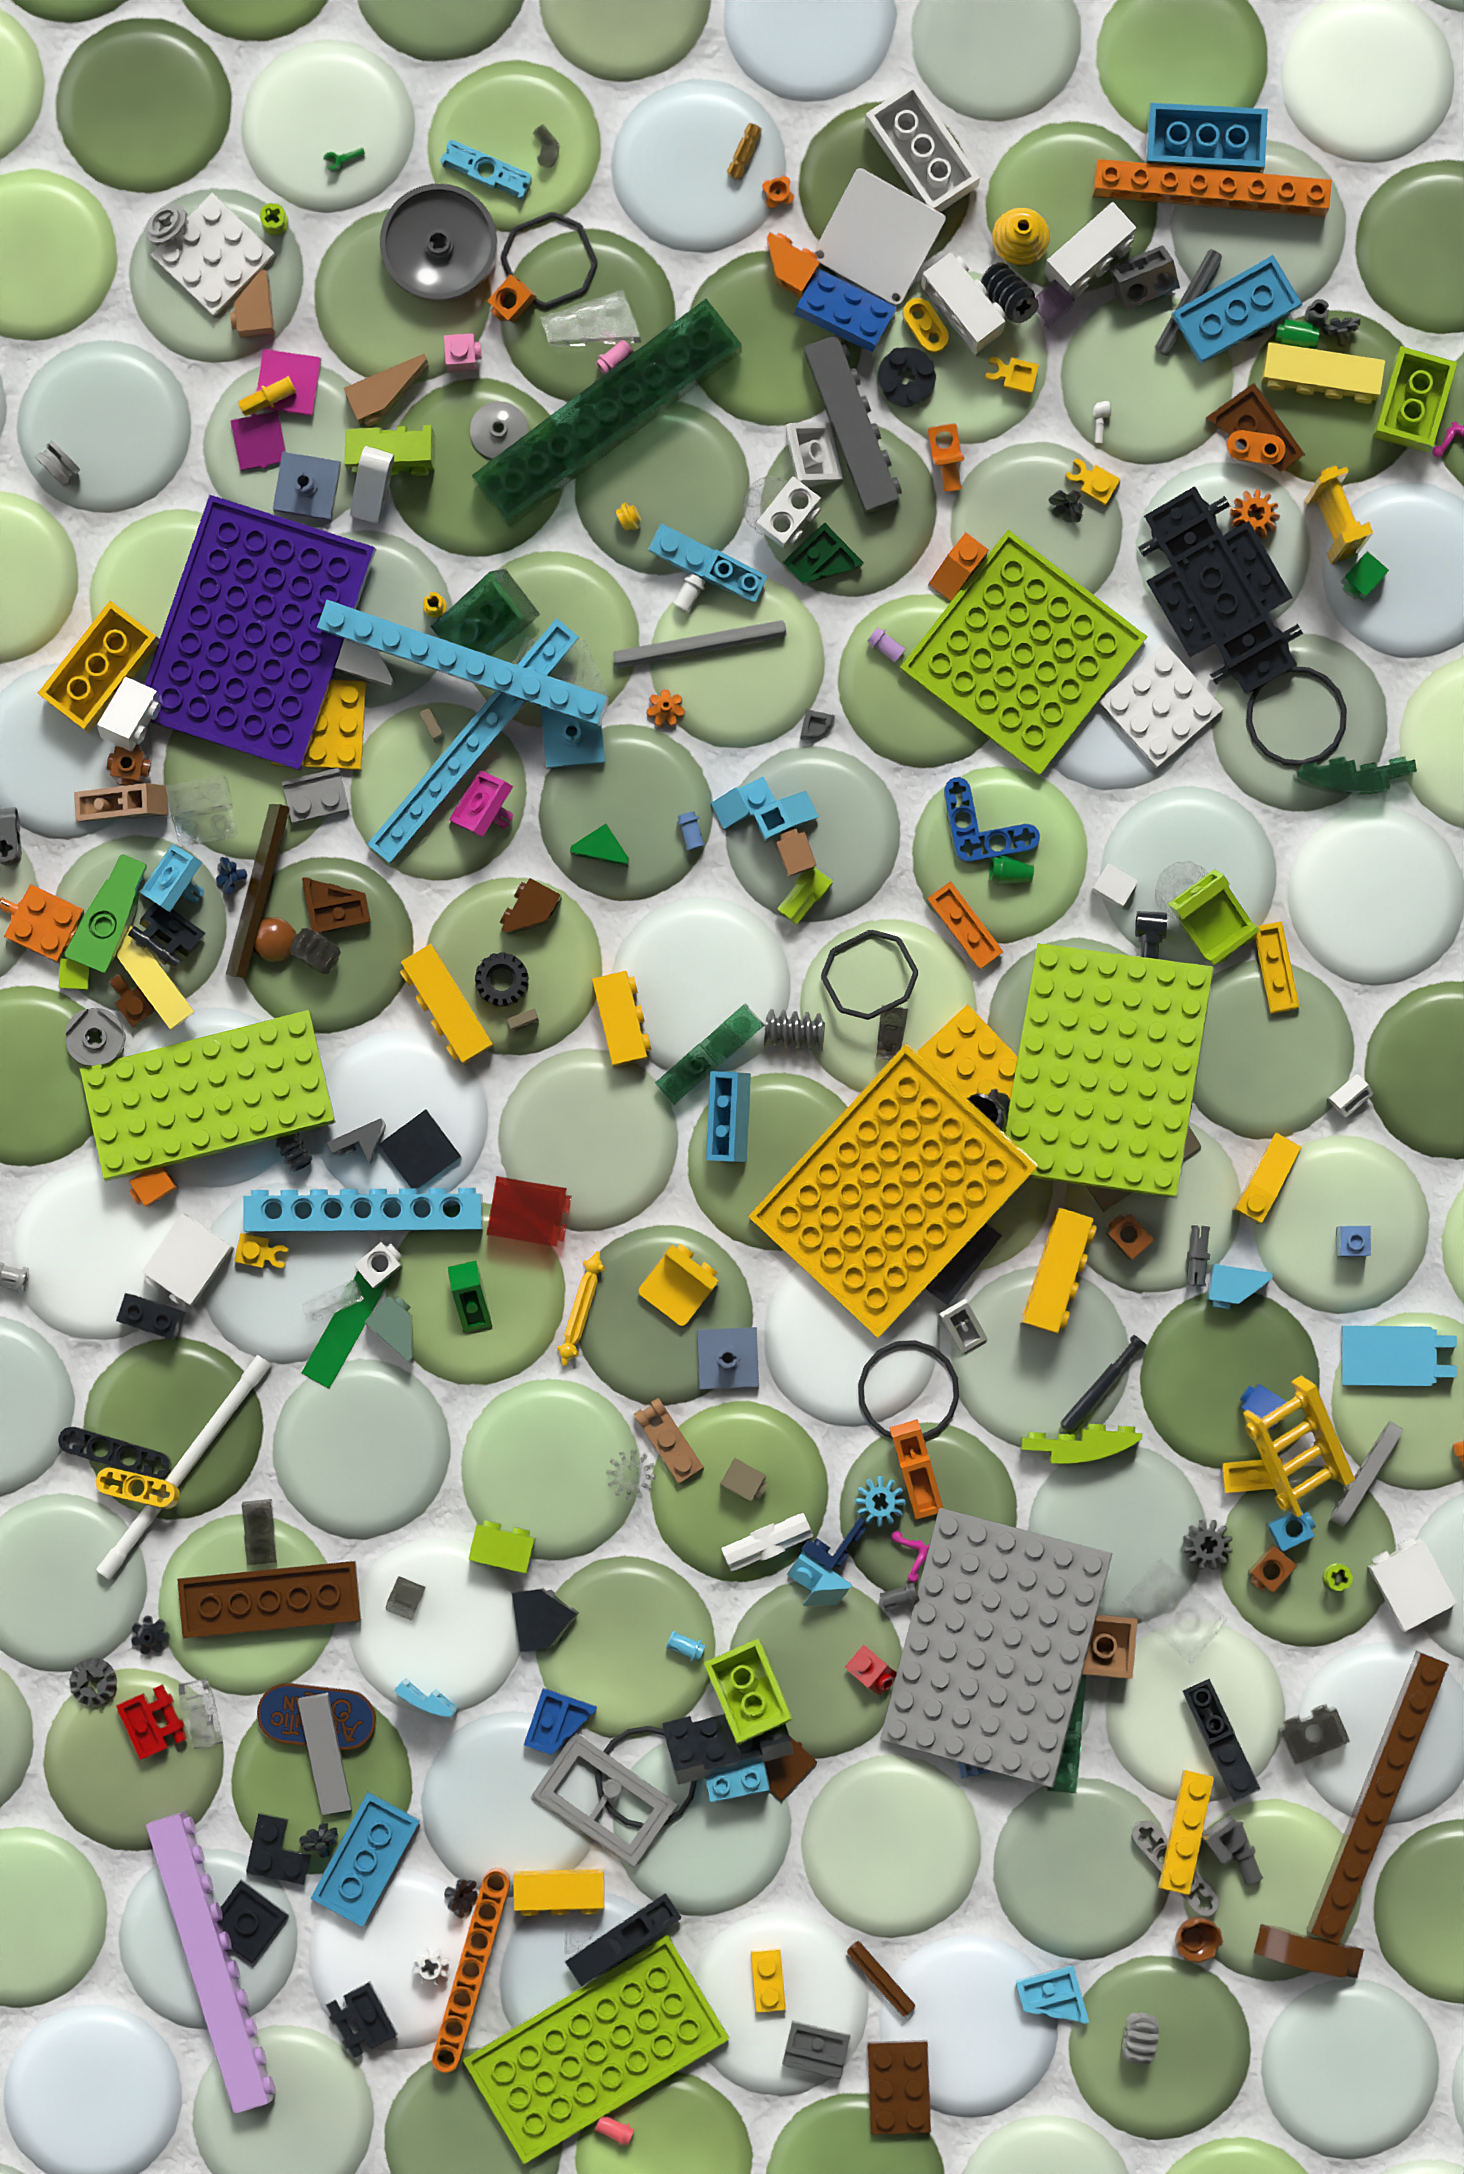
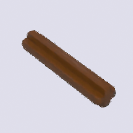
M860 1941L854 1942L846 1951L849 1957L901 2016L905 2017L910 2014L915 2008V2003Z

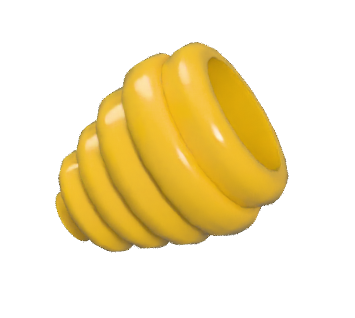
M1013 208L1003 213L995 222L992 231L993 246L998 256L1005 262L1016 266L1030 265L1038 261L1047 251L1050 242L1049 227L1045 219L1036 211L1028 208ZM1025 224L1029 227V229L1026 231L1019 230L1018 225Z

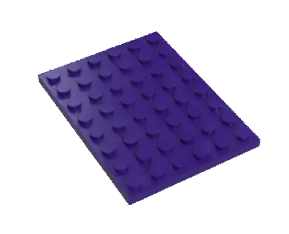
M209 494L144 684L157 691L161 704L157 717L149 722L301 771L336 670L335 666L344 641L343 638L318 629V623L326 600L353 609L357 608L376 548Z

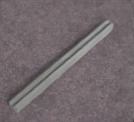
M778 620L613 652V658L616 668H623L783 638L786 636L787 631L785 622Z

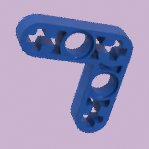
M954 777L946 783L944 797L955 853L961 861L975 862L993 857L996 858L1000 855L1007 856L1028 852L1038 845L1040 833L1031 824H1020L979 832L969 783L961 777ZM955 783H958L960 788H965L966 792L961 794L962 804L968 801L969 807L959 806L952 810L951 804L957 805L955 794H950L949 790L953 789ZM957 813H968L971 817V824L966 828L958 827L954 821ZM1023 830H1027L1029 834H1034L1035 838L1031 839L1030 845H1025L1024 841H1017L1014 843L1016 848L1010 849L1011 839L1007 832H1014L1013 838L1022 836ZM1000 835L1005 839L1006 846L1003 850L994 851L990 848L989 840L992 836ZM979 838H985L984 847L988 854L982 855V848L975 849L972 852V856H967L966 852H961L960 848L964 847L965 841H970L971 845H978L981 843Z

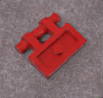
M163 1684L152 1689L157 1700L149 1703L144 1692L116 1705L140 1760L168 1748L169 1746L164 1736L170 1733L173 1734L176 1743L187 1739L183 1727H185L182 1718H178L172 1705L174 1702L172 1695L167 1694ZM160 1708L168 1725L161 1728L153 1711Z

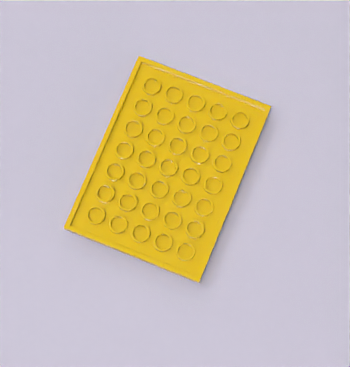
M907 1043L748 1217L879 1338L1039 1165Z

